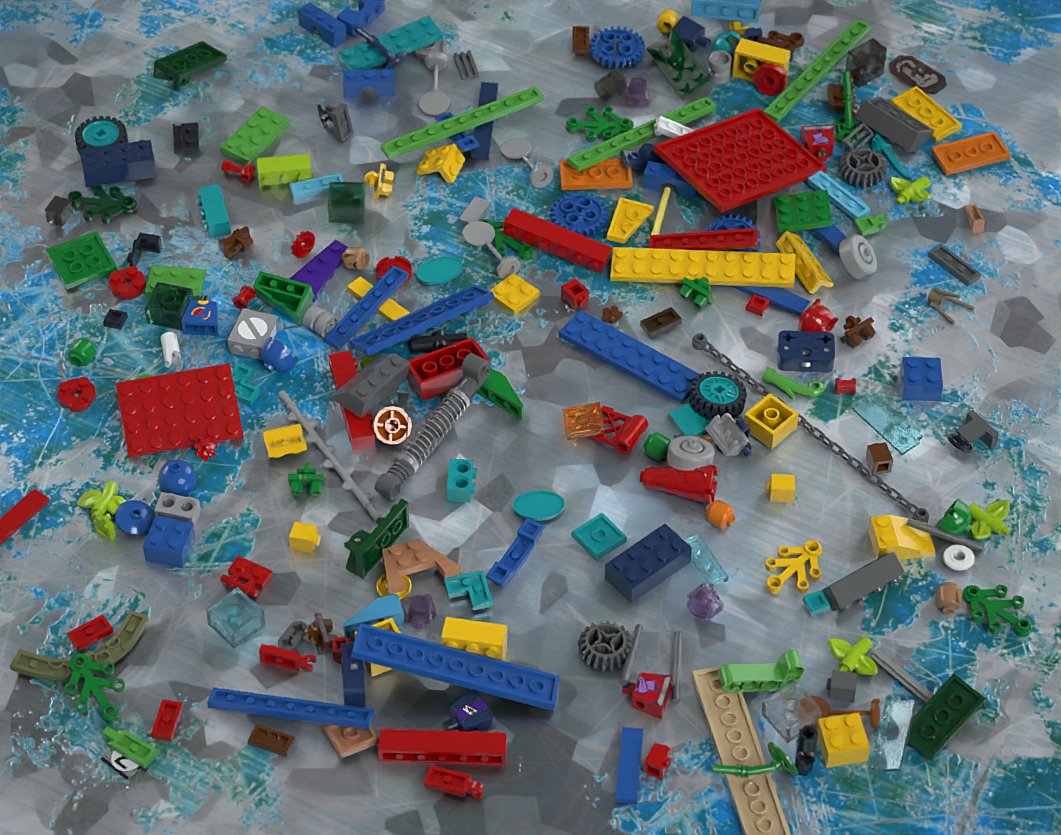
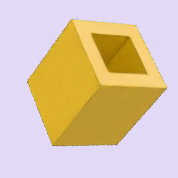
M771 474V482L767 481L766 493H770V501L793 503L795 475Z
M294 521L289 535L290 549L313 553L315 546H319L321 535L318 534V526Z

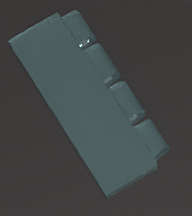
M877 393L871 396L867 395L851 406L855 413L901 455L916 447L923 437L901 415L898 416V413L889 404H885L886 402Z
M916 700L893 702L892 705H885L882 716L883 720L880 724L870 764L871 770L878 773L901 771L917 704Z

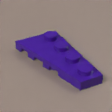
M335 239L289 279L311 285L314 294L313 302L315 303L318 294L324 290L327 281L331 280L334 276V271L343 263L342 254L348 247Z

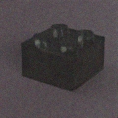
M872 38L848 51L846 68H850L851 75H853L852 84L857 88L867 85L884 74L887 48L876 39Z

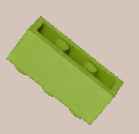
M310 154L257 158L259 186L295 183L312 179Z

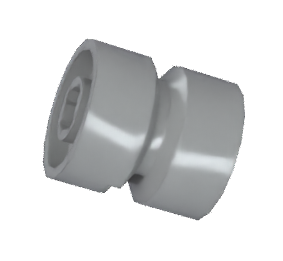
M715 51L710 54L708 67L710 81L724 83L729 80L731 56L729 53Z
M318 305L311 306L303 318V324L323 338L339 323L336 316L326 312V310Z

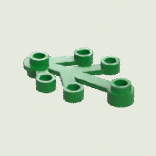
M587 106L585 108V115L595 121H578L577 118L572 117L566 122V131L569 133H577L580 128H596L595 130H587L585 132V139L587 141H594L601 133H603L602 139L607 141L619 133H625L634 127L632 120L620 118L613 113L611 106L603 107L602 115L609 117L614 122H609L597 114L594 106Z
M488 219L478 220L486 222L494 228L495 249L502 257L506 255V248L503 246L504 242L519 251V258L521 260L528 261L532 259L533 248L529 244L522 245L509 236L502 234L503 231L497 230L503 228L504 222H491ZM487 245L481 246L483 249H489Z
M969 585L963 589V598L965 602L971 605V619L973 622L981 623L984 619V612L979 607V604L986 608L989 622L988 631L990 633L998 634L1000 632L1001 623L996 618V615L1014 626V633L1017 636L1027 637L1030 634L1031 624L1028 620H1019L1003 609H1022L1025 602L1022 596L1016 595L1012 600L990 601L986 598H1005L1008 592V588L1005 585H998L996 589L983 590L978 586Z
M75 654L70 659V668L73 670L70 682L65 685V692L68 696L77 694V684L82 674L85 683L80 698L75 701L76 711L83 713L88 709L87 702L92 691L102 707L103 720L107 723L116 722L119 718L118 708L110 705L100 687L113 689L115 692L120 693L125 689L124 681L120 678L109 680L96 677L90 672V670L103 672L105 676H111L115 672L114 664L111 662L104 664L92 662L86 654ZM77 661H84L81 665L76 664ZM106 667H111L112 670H111V671H105V668H106ZM117 683L122 684L120 688L115 687ZM69 687H75L73 691H68ZM84 703L85 706L83 708H79L78 704ZM108 710L114 711L110 715L106 713Z

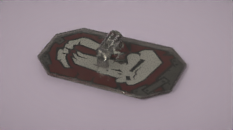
M899 55L888 63L889 71L892 75L911 87L917 86L926 94L935 95L947 86L944 75L913 56Z

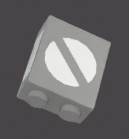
M243 308L227 340L229 353L262 360L260 354L262 346L269 337H272V341H274L279 330L278 316Z

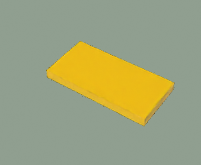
M917 86L890 99L891 104L934 129L935 132L930 139L935 143L962 129V124Z

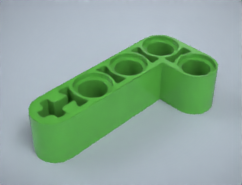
M789 650L783 653L777 663L727 664L717 670L722 689L725 692L790 690L798 684L804 673V667L796 650Z

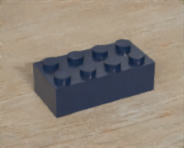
M140 140L131 143L124 142L117 145L89 147L80 150L86 187L157 177L151 140Z
M663 524L606 563L605 580L630 603H633L691 562L692 547L667 524Z

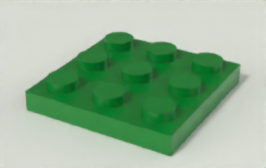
M828 190L800 192L798 194L774 197L778 233L832 226Z
M97 231L46 249V254L66 290L118 271L117 265Z

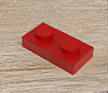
M102 614L68 632L67 637L75 649L80 651L114 632L113 627Z
M162 699L151 731V738L172 742L183 710V702Z

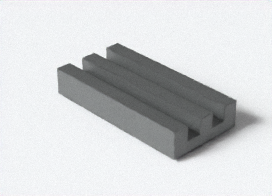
M470 50L465 54L462 51L460 55L454 53V59L462 80L479 77ZM466 58H468L469 63H470V65H471V68H472V71H473L474 74L471 73V70H470V67H469V65H468V62H467V59H466ZM460 59L463 60L468 75H465Z
M863 122L840 143L846 146V150H854L853 145L868 133L869 136L857 146L860 149L875 134ZM863 127L864 131L849 143L848 140Z

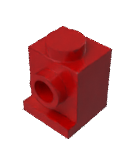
M574 278L561 286V299L569 303L574 309L577 307L583 308L588 304L589 290Z
M655 742L644 761L643 773L663 781L665 769L668 770L672 758H670V747Z

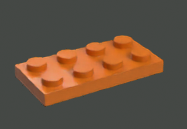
M996 131L935 146L931 149L932 155L946 176L1009 160L1011 156Z
M621 158L606 159L580 172L572 168L568 164V160H559L561 190L632 188L631 168H626Z

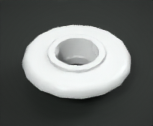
M956 544L945 549L943 560L949 568L962 571L972 567L974 555L968 547ZM958 556V557L963 558V560L958 561V560L954 559L953 557Z

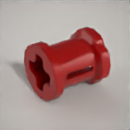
M244 285L241 287L240 293L232 299V302L238 309H246L248 302L255 298L256 293L251 287Z
M836 378L835 394L851 393L855 395L856 379L840 380Z
M338 637L332 642L333 659L341 664V644L350 643L345 637Z

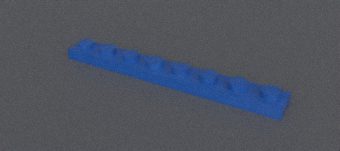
M214 687L207 701L208 708L366 730H370L375 716L374 709Z

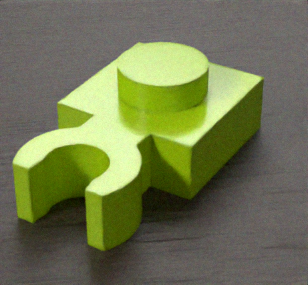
M99 509L94 514L95 533L112 541L116 537L114 524L110 521L111 516L108 513L104 516L102 510Z

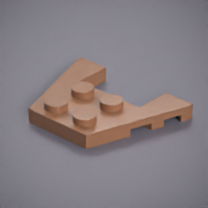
M419 539L382 549L389 594L406 590V582L402 576L436 567L444 578L461 574L460 565Z

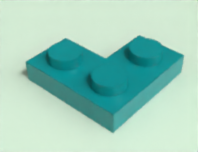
M237 363L231 371L237 401L251 406L261 394L259 388L248 384L254 376V369Z
M483 570L444 578L448 598L469 595L473 610L493 607L492 597Z

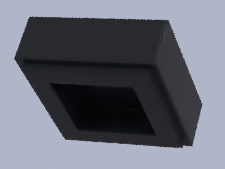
M109 309L103 325L121 330L128 318L127 312Z

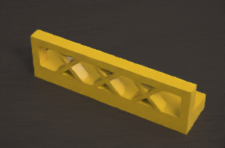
M786 231L775 243L781 253L796 254L795 273L810 293L814 294L821 285L829 288L834 285L799 235Z

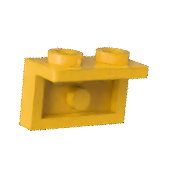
M300 424L263 431L265 449L269 458H279L285 454H298L307 450Z

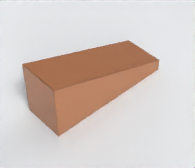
M976 204L965 205V211L973 234L984 233L985 219Z

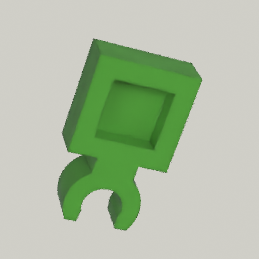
M879 214L876 218H872L869 215L855 219L854 226L863 237L877 233L878 228H887L888 220L883 221L884 214Z

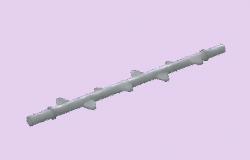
M280 391L278 396L286 405L287 410L291 412L287 420L300 423L308 434L305 437V441L314 442L327 458L323 467L334 468L344 480L341 488L351 490L363 505V509L378 523L382 517L373 507V503L369 501L372 494L362 492L350 477L354 468L343 467L332 453L335 446L325 444L313 429L317 424V420H306L296 407V403L292 402L285 391Z

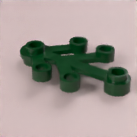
M102 185L92 187L93 195L99 196L101 199L83 197L80 191H72L68 194L69 204L73 207H79L81 204L97 206L91 210L84 211V220L87 222L93 221L95 215L103 212L101 220L107 224L112 221V217L122 212H133L137 208L136 200L131 196H124L117 186L111 187L109 191L110 196L117 198L119 201L112 200L103 190ZM111 207H115L114 209H112V210L109 211V212H108V211H105V210H107V209H109V208H111Z

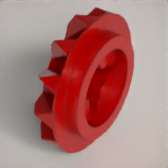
M307 230L306 232L302 231L300 235H296V239L292 241L293 245L290 247L292 249L291 254L296 258L306 257L314 247V234Z

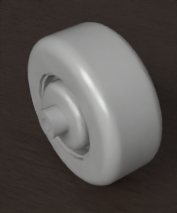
M855 234L841 241L839 245L840 258L843 266L852 277L863 279L876 271L877 260L875 253L864 237Z
M681 436L669 443L667 461L671 467L679 470H695V468L713 465L715 449L711 443L702 438Z

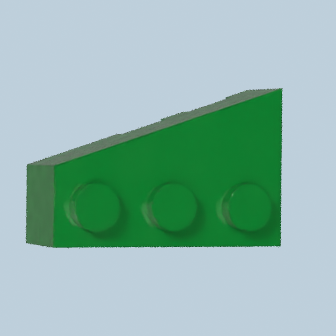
M262 271L259 272L253 285L258 299L298 326H301L304 315L314 298L311 285Z

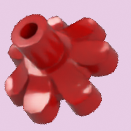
M201 436L199 443H194L195 454L203 461H207L208 456L215 457L213 450L217 449L218 445L217 443H211L213 440L211 436Z

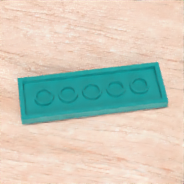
M430 16L376 36L380 43L395 55L406 51L411 53L444 39L443 33ZM366 41L337 53L339 60L347 71L369 70L387 62V58Z

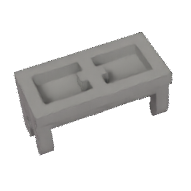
M725 413L722 418L719 415L715 416L710 424L705 427L725 456H738L749 442V439L729 413Z

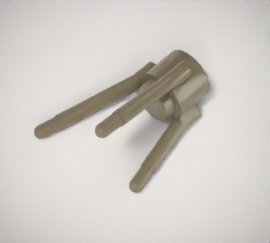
M935 287L932 288L928 295V301L931 302L930 306L935 308L952 324H955V321L938 305H943L948 300L963 307L975 309L972 305L952 298H960L958 294Z

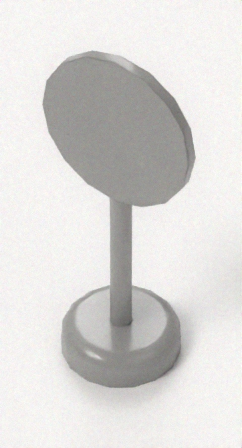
M438 52L430 53L425 57L426 67L434 71L433 91L425 93L420 98L419 106L421 111L428 116H440L446 113L450 107L449 97L445 93L437 91L438 71L446 69L449 63L448 57Z
M514 138L504 142L500 149L502 155L510 159L522 158L532 169L530 182L533 186L542 188L551 182L553 170L544 164L535 167L526 157L532 149V145L528 140Z
M475 221L464 227L463 238L466 242L474 246L487 245L498 258L500 263L497 267V275L501 279H505L513 272L515 274L518 272L521 265L520 261L516 257L503 259L491 244L495 238V230L490 224L483 221Z

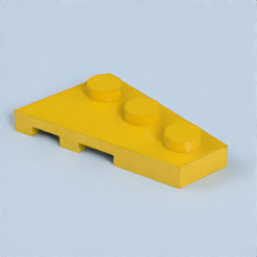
M620 197L606 240L624 244L654 211V206Z

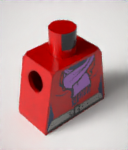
M834 124L801 126L800 142L802 146L821 162H825L828 157L833 156Z
M641 672L636 683L628 682L627 685H623L622 693L632 695L631 706L633 708L662 719L671 693L673 676Z

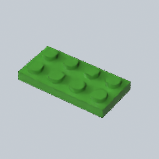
M262 106L220 146V151L245 164H251L290 125V119Z

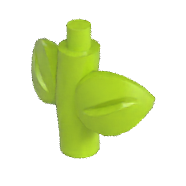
M922 176L912 183L901 178H889L892 189L898 194V198L895 200L897 205L907 204L910 200L916 203L931 199V194L925 190L931 185L930 180L926 176Z
M107 481L102 493L99 490H88L79 498L77 505L82 508L91 509L92 515L90 519L94 521V514L99 509L102 510L103 515L106 511L115 515L117 508L126 500L121 496H115L118 485L113 481Z
M1009 500L993 502L988 505L985 511L974 502L969 505L972 518L976 521L971 525L972 528L970 529V535L974 539H986L991 535V531L998 535L1002 533L1008 536L1011 530L1003 522L1009 513Z
M863 636L853 646L839 638H830L828 640L833 656L842 660L838 671L851 673L854 669L860 675L877 674L878 667L876 662L864 655L873 646L869 638Z

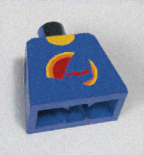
M203 295L200 297V301L192 300L189 302L182 318L183 334L219 335L217 303L211 301V297Z

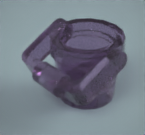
M635 77L630 80L629 87L620 88L618 94L630 104L640 107L650 103L647 82L644 78Z
M705 583L700 584L687 595L689 599L687 601L688 610L698 618L710 620L723 610L724 603L721 601L717 591ZM715 604H717L719 607L713 611Z
M418 594L408 597V600L401 603L405 624H410L414 628L424 629L429 627L433 623L434 616L437 615L430 594L422 596ZM406 605H409L408 614L406 613V610H405V607H404V606H406Z

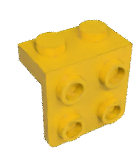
M455 144L443 145L434 149L430 148L425 152L422 161L419 163L416 174L423 175L439 171L447 184L454 182L465 158Z

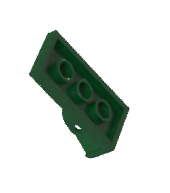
M674 28L670 31L668 41L660 48H646L682 100H685L710 80Z
M201 41L155 60L153 76L169 81L176 79V90L180 91V88L190 81V76L227 61V55Z
M401 499L397 504H394L388 515L379 521L378 526L371 534L360 530L344 543V547L350 550L346 564L347 571L364 579L381 560L382 549L393 546L409 528V506L406 500Z
M953 673L898 734L929 761H932L978 710L986 709V698Z

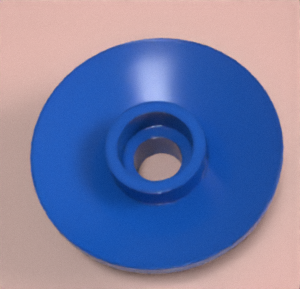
M138 500L122 503L117 508L115 514L117 526L126 534L133 536L149 532L155 519L154 512L150 506Z

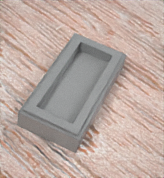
M475 196L460 216L459 224L466 226L471 222L482 219L490 209L491 202Z

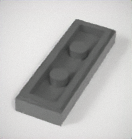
M942 244L928 253L930 259L967 287L981 277V273Z

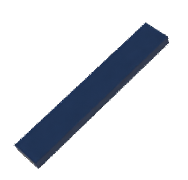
M481 82L478 107L497 100L498 83ZM494 120L475 127L474 138L479 142L480 146L472 149V159H489Z

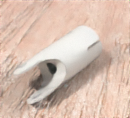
M166 332L160 338L166 368H169L173 363L176 371L180 372L182 360L177 335L173 332Z

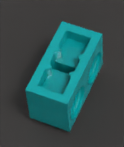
M449 460L447 501L471 502V495H475V483H472V481L477 477V468H473V460Z

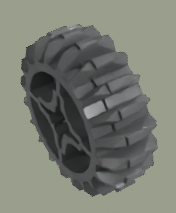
M863 146L861 149L855 147L854 150L849 149L848 152H844L840 159L839 172L841 177H844V181H849L850 185L862 186L863 189L865 186L871 188L872 185L877 186L885 178L887 163L885 157H882V153H877V150L872 151L870 147L864 149Z
M609 619L606 623H602L600 620L598 625L592 622L591 627L586 626L584 632H581L578 640V652L581 655L582 661H586L587 666L593 665L594 670L599 667L602 672L609 668L612 672L613 667L620 669L621 664H625L627 654L631 651L629 648L633 645L631 643L633 639L630 636L629 630L625 631L624 625L618 627L617 621L614 624H610Z

